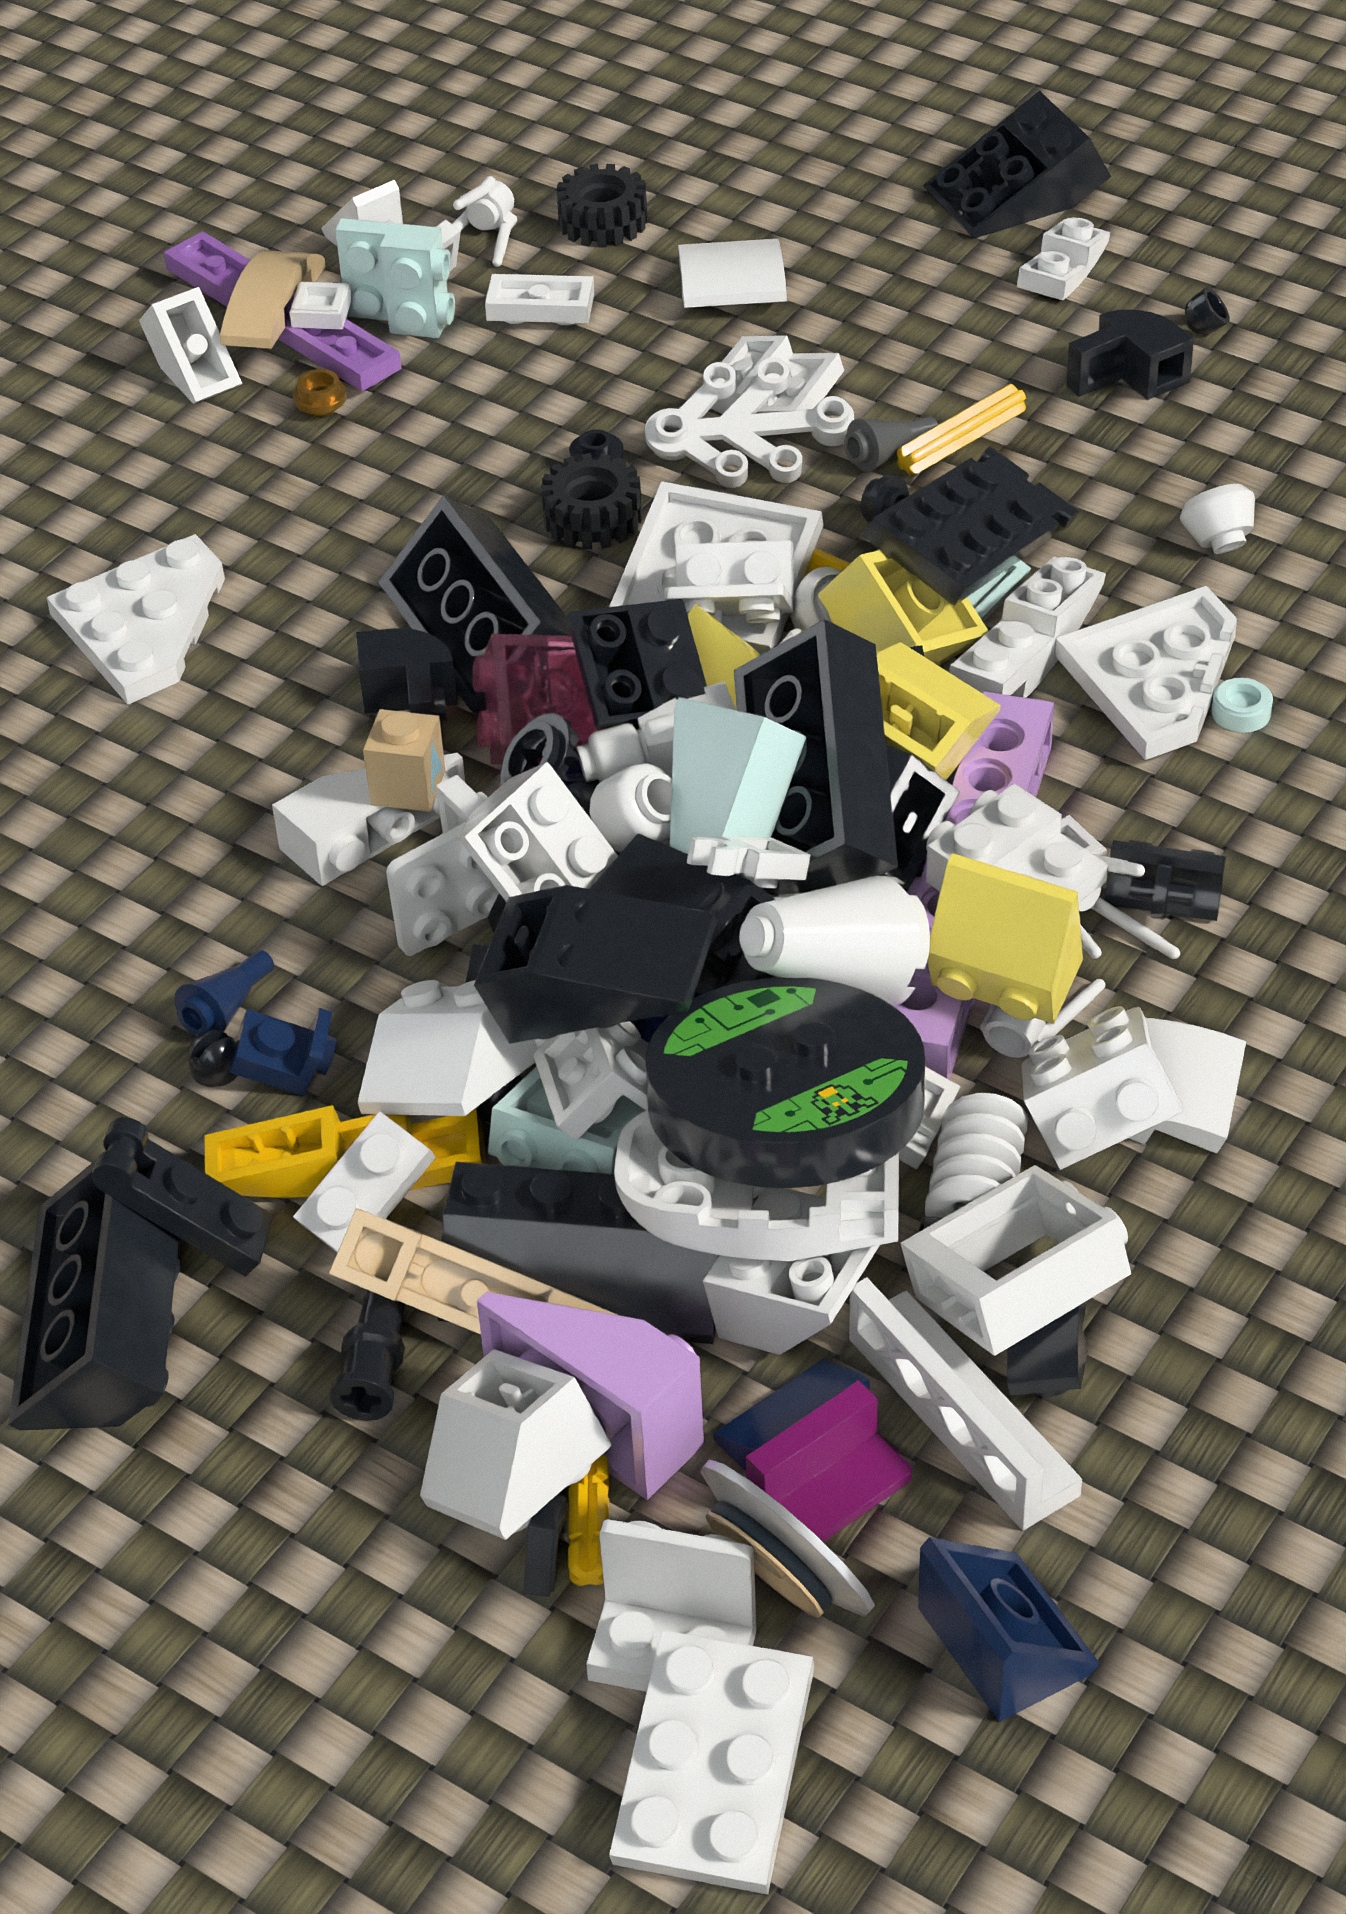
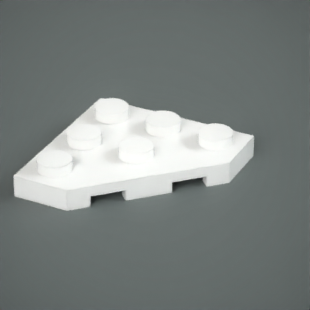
M194 534L185 539L174 541L168 546L138 559L127 561L117 568L84 582L75 583L69 588L46 598L50 615L127 705L180 681L186 667L184 657L190 644L196 645L209 616L207 606L213 593L219 594L225 577L222 562Z
M1207 586L1057 637L1055 657L1143 759L1147 760L1197 742L1213 699L1214 690L1218 685L1235 639L1237 618Z

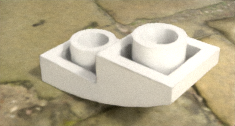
M1073 217L1064 219L1043 234L1041 253L1019 268L1017 287L1064 300L1082 283L1095 266L1109 242L1110 232L1094 228V224L1091 221L1083 218Z

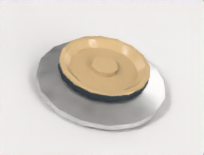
M708 1460L703 1466L701 1474L718 1502L713 1506L711 1512L709 1511L705 1519L717 1535H723L737 1543L748 1544L753 1547L755 1574L789 1602L816 1618H819L830 1607L831 1603L863 1617L872 1610L875 1604L866 1588L851 1570L810 1529L753 1482L725 1464Z

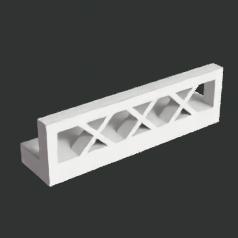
M867 1277L855 1284L850 1292L849 1340L1022 1531L1081 1496L1082 1478L907 1290L888 1300Z

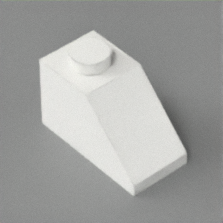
M199 287L152 304L140 318L139 322L160 368L193 404L243 384L226 346L220 344L219 330Z

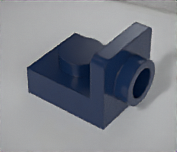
M319 1008L308 1029L247 1009L240 1024L229 1073L304 1096L315 1072L326 1075L333 1059L337 1038L328 1036L332 1011Z

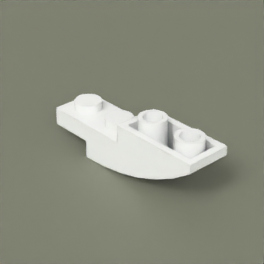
M1054 556L1005 599L1002 620L950 665L949 673L982 694L983 691L1027 698L1058 661L1055 657L1056 638L1075 632L1081 627L1104 584L1106 573L1088 568L1084 562L1075 558H1058Z

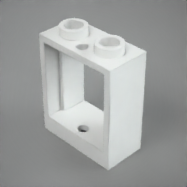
M1037 1165L1030 1167L900 1243L916 1299L994 1356L1131 1274L1124 1245L1128 1241V1234L1116 1212L1109 1207H1101L1079 1193L1070 1182L1060 1181ZM1045 1235L1059 1243L997 1281L983 1272Z

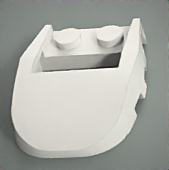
M648 1110L630 1120L619 1135L614 1168L616 1189L627 1211L641 1226L656 1237L671 1244L728 1257L796 1261L898 1242L899 1152L885 1163L868 1172L827 1184L826 1206L810 1207L809 1218L769 1221L768 1210H752L754 1186L742 1185L710 1176L691 1167L672 1154L655 1134L650 1123Z

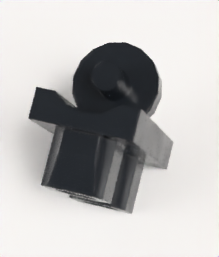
M1113 840L1110 857L1141 864L1145 868V873L1141 877L1109 872L1105 901L1113 906L1151 911V918L1164 920L1166 914L1217 921L1226 856L1215 855L1214 852L1196 849L1186 851L1153 846L1152 843L1134 840L1129 842Z

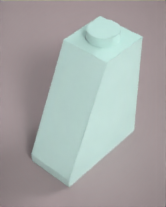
M679 697L674 709L670 847L688 854L691 837L720 839V836L771 837L806 736L766 717Z

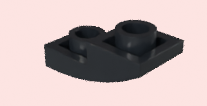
M1087 1301L1007 1348V1384L1010 1396L1033 1393L1040 1397H1053L1063 1394L1068 1390L1081 1389L1088 1353L1083 1332Z

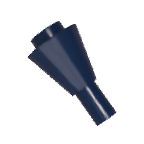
M257 950L237 967H232L180 986L175 993V1006L182 1026L195 1035L213 1029L225 1032L250 993L251 987L274 969V962L271 956L263 950Z

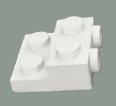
M1016 784L1011 785L1000 794L993 790H987L982 793L973 804L970 815L957 825L950 821L940 823L930 834L926 845V883L938 891H941L947 862L952 853L1077 891L1079 902L1106 883L1108 864L1061 834L1062 814Z

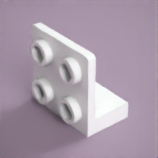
M791 540L676 544V586L665 587V600L683 599L687 616L689 611L697 604L721 623L722 615L744 614L745 622L766 624L779 622L780 613H794L793 543Z
M630 1021L618 1023L609 1028L597 1027L557 1035L548 1039L533 1054L556 1126L576 1141L593 1124L603 1121L611 1113L616 1101L622 1095H625L643 1109L648 1110L646 1053L649 1043L641 1039L640 1033Z
M610 1519L603 1521L600 1531V1547L605 1603L586 1663L588 1681L647 1692L661 1629L753 1646L756 1635L754 1549L752 1546L737 1543L723 1535L709 1534L698 1536L665 1530L646 1521H632L629 1523Z

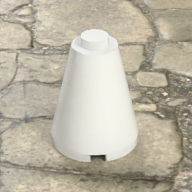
M873 876L758 904L750 910L743 922L739 939L746 960L756 970L776 977L813 978L846 984L869 992L887 1001L892 1006H897L908 999L916 988L907 987L915 969H925L930 948L929 924L924 906L918 896L908 895L900 886L904 882L896 877Z

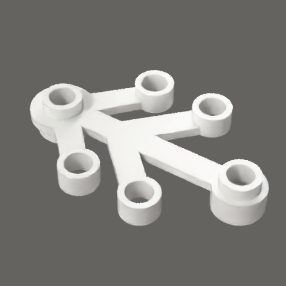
M771 357L759 363L757 367V380L721 417L701 419L718 399H726L735 391V370L727 363L716 362L710 364L705 369L703 385L679 409H662L648 419L645 425V440L658 457L674 461L687 456L715 474L716 480L724 487H739L747 480L748 460L745 455L767 468L772 478L776 481L790 483L797 480L801 475V452L790 445L775 447L760 436L811 432L812 436L819 443L826 446H839L844 444L848 426L854 420V411L844 399L837 396H829L818 402L813 409L755 414L773 395L784 392L789 384V367L787 363L782 359ZM770 373H775L780 375L781 377L777 379H769L765 376ZM716 378H723L727 380V382L723 384H716L712 382V380ZM827 416H838V418H829ZM667 430H677V432L670 433ZM723 439L739 451L727 450L721 453L705 441ZM790 461L794 465L791 467H781L777 463ZM726 466H736L740 470L727 472L723 468Z

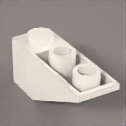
M458 753L444 755L445 773L441 782L455 775H458L465 782L462 756ZM366 769L321 776L272 804L279 849L321 886L355 869L358 865L440 818L437 794L430 812L370 805Z

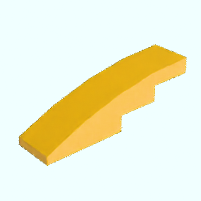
M331 1105L204 1135L205 1173L242 1196L274 1198L309 1197L377 1114L340 1122L334 1106ZM476 1109L466 1116H444L414 1124L411 1123L408 1115L384 1114L428 1147L436 1156L411 1189L451 1183L455 1162L486 1164L483 1125Z

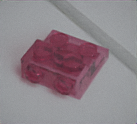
M492 634L482 654L483 656L475 657L473 663V687L475 692H485L487 711H480L478 715L477 741L479 747H490L491 764H503L505 753L518 732L529 722L544 714H558L571 722V728L579 735L578 743L573 749L576 754L577 746L588 744L589 736L596 731H600L595 728L571 636Z

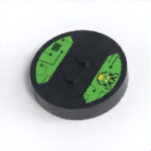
M775 977L723 986L692 999L688 1011L668 1016L653 1034L646 1053L647 1102L650 1123L662 1144L681 1161L703 1173L725 1181L765 1188H803L839 1182L868 1172L885 1163L901 1151L915 1135L921 1124L925 1108L924 1045L915 1026L897 1008L869 992L846 984L813 978Z

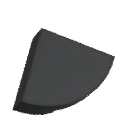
M556 1495L530 1519L527 1531L523 1594L549 1597L550 1592H554L559 1567H557L558 1541L560 1533H565L568 1502L565 1501V1496Z

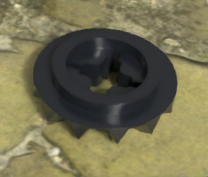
M548 713L535 718L521 729L505 753L500 775V785L502 786L509 778L546 762L551 765L561 780H568L566 772L569 766L577 761L578 758L573 749L578 743L579 735L571 728V722L558 714ZM538 757L542 758L540 764L536 762Z

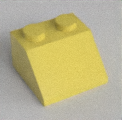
M881 550L859 555L817 594L828 611L832 623L876 644L877 653L899 642L909 648L922 645L925 658L940 666L972 647L989 632L968 598L954 606Z
M952 853L947 862L930 934L928 966L931 985L937 986L942 992L958 1000L974 998L999 1006L1005 1013L1020 1020L1036 1018L1054 1024L1083 960L1078 892Z

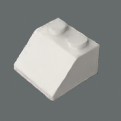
M436 980L414 983L401 991V999L378 1015L358 1098L361 1114H378L380 1111L387 1115L466 1116L535 1063L533 1054L538 1050L535 1039L509 1044L474 986L476 980L464 983L458 987H440L439 982Z

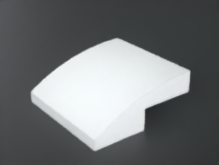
M779 239L678 245L684 308L787 301L785 272Z
M787 335L742 336L722 361L732 366L735 370V391L726 399H718L711 409L723 414L757 380V367L759 363L771 357L782 359L787 363L789 367V384L784 392L773 395L755 414L813 409L818 402L824 399L844 372L839 353H793ZM775 373L767 374L765 377L769 379H777L781 376ZM716 378L712 380V382L716 384L726 383L727 380L723 378Z
M1146 1018L1151 1046L1181 1102L1183 1112L1131 1136L1129 1139L1145 1145L1155 1129L1217 1154L1228 1137L1246 1041L1195 1025Z

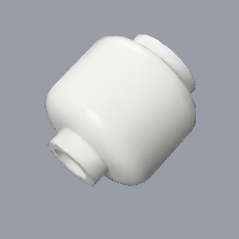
M648 763L637 764L607 777L596 786L590 798L591 820L613 850L621 853L638 833L660 843L670 838L672 777L660 767Z

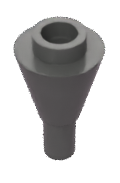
M932 416L910 422L854 419L848 426L844 439V449L849 460L860 470L871 472L896 456V451L900 446L938 425V422Z

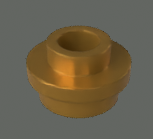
M314 369L303 373L298 378L297 386L293 391L295 406L300 411L316 417H324L334 413L343 406L347 398L346 388L339 381L338 375L327 369Z

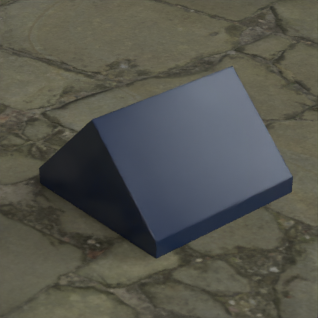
M929 1537L920 1547L918 1609L999 1722L1090 1676L1100 1666L1098 1660L1017 1553Z

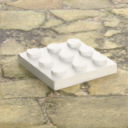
M661 481L609 607L666 601L665 587L676 586V544L791 540L793 543L795 593L803 580L823 528L822 511ZM780 613L779 622L766 624L745 622V614L722 615V624L746 641L759 654H763L778 645L790 613Z

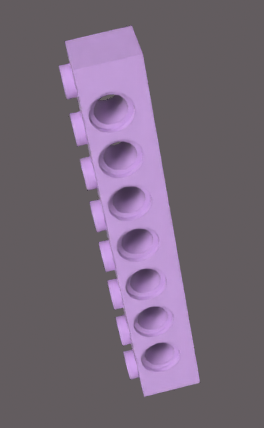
M983 691L984 695L1000 704L1001 708L947 779V782L960 790V793L945 821H950L957 825L967 818L977 798L987 790H993L1000 794L1011 785L1016 784L1034 797L1037 796L1052 747L1054 702ZM926 856L920 867V871H923L922 877L914 878L907 894L917 895L923 904L928 919L929 933L931 934L940 891L926 883ZM927 959L925 969H915L912 979L907 986L916 987L908 999L894 1007L903 1013L918 1031L925 1050V1067L950 1080L974 998L958 1000L948 996L937 986L931 985Z

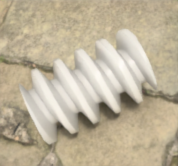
M975 1093L962 1096L948 1106L942 1117V1131L938 1137V1150L934 1157L933 1173L930 1176L929 1193L925 1201L926 1216L944 1218L1019 1174L1021 1168L1020 1155L1024 1151V1135L1028 1129V1116L1022 1106L1010 1098L990 1093Z

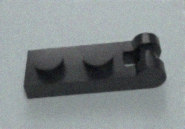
M127 1117L116 1118L111 1121L103 1140V1146L106 1151L99 1155L92 1172V1181L98 1189L244 1277L260 1264L273 1214L148 1139V1131L141 1122Z

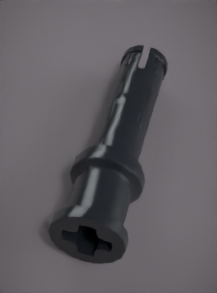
M366 1289L358 1325L352 1327L343 1337L341 1354L345 1359L342 1374L336 1377L330 1389V1401L333 1407L341 1414L355 1420L373 1421L387 1416L392 1410L394 1402V1391L390 1386L393 1371L397 1370L403 1363L405 1346L399 1335L405 1303L391 1300Z

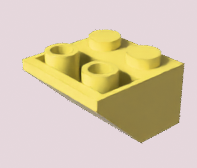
M899 642L877 653L885 743L914 756L932 771L947 780L999 713L1001 705Z

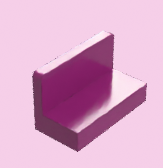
M859 1380L746 1456V1478L785 1507L822 1542L912 1480V1467L877 1434L878 1398Z

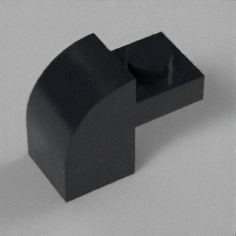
M1116 310L1100 314L1099 331L1069 342L1066 387L1080 397L1122 379L1146 400L1152 399L1190 383L1194 338L1171 320L1156 313L1142 310Z
M407 628L356 632L358 666L365 714L378 713L379 709L392 711L410 710V713L439 716L440 721H447L446 706L458 704L452 655L448 647L441 640L429 633Z

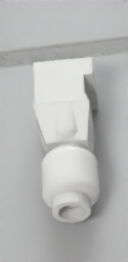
M725 681L704 687L705 694L689 698V700L736 710ZM676 698L637 718L638 730L631 724H621L596 731L589 736L588 744L577 746V755L586 782L598 779L601 783L607 777L631 765L646 763L660 767L669 776H672Z

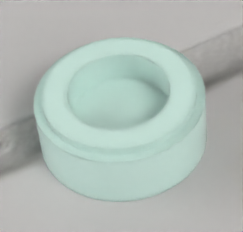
M1250 678L1229 679L1220 683L1215 688L1211 714L1215 722L1227 730L1240 733L1257 731L1266 726L1271 718L1273 696L1264 684Z

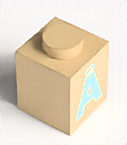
M379 709L363 749L370 805L430 812L437 794L436 785L441 783L445 773L439 716Z

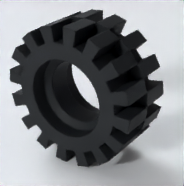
M607 163L605 169H599L598 164L589 165L590 171H585L582 167L574 169V176L567 173L562 177L563 183L559 182L557 185L558 220L560 231L563 235L568 234L570 241L575 242L581 238V245L588 247L592 241L598 243V248L607 247L606 242L613 241L614 245L618 246L623 244V237L632 241L637 238V232L643 233L646 229L645 223L648 221L645 180H641V175L638 172L631 174L630 168L622 166L617 171L615 170V164Z
M591 453L582 454V461L576 462L573 456L564 459V467L556 463L550 467V474L545 473L542 478L541 493L545 529L547 532L551 531V537L557 542L564 538L565 546L574 548L577 542H582L583 550H592V543L600 542L602 549L611 547V539L614 538L619 543L628 540L627 532L635 534L638 530V523L642 522L640 476H637V470L633 466L626 468V461L619 457L611 463L610 455L601 454L599 460H592Z

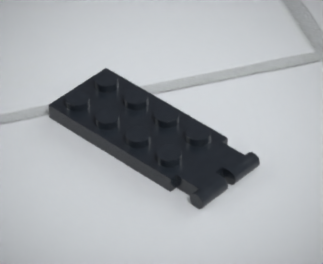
M989 446L983 452L978 462L972 458L966 460L872 518L862 537L955 606L1048 542L1058 525L1065 529L1068 528L1079 511L1041 482L1036 485L1030 483L1027 480L1029 474L995 448Z

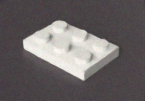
M661 1629L609 1856L612 1865L768 1895L814 1672L813 1657Z

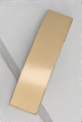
M268 250L256 254L246 265L234 287L220 332V344L271 349L285 329L284 307L297 290L299 282L317 281L325 269V258L322 255L312 253Z
M359 1208L355 1209L329 1272L330 1275L391 1300H398L478 1334H481L477 1300L486 1292L617 1315L533 1278Z

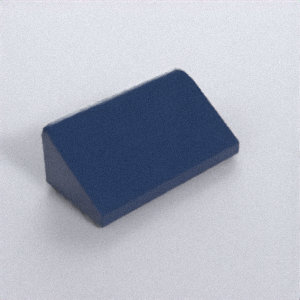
M822 1359L714 1432V1441L746 1471L747 1455L858 1380L870 1391V1381L860 1372Z

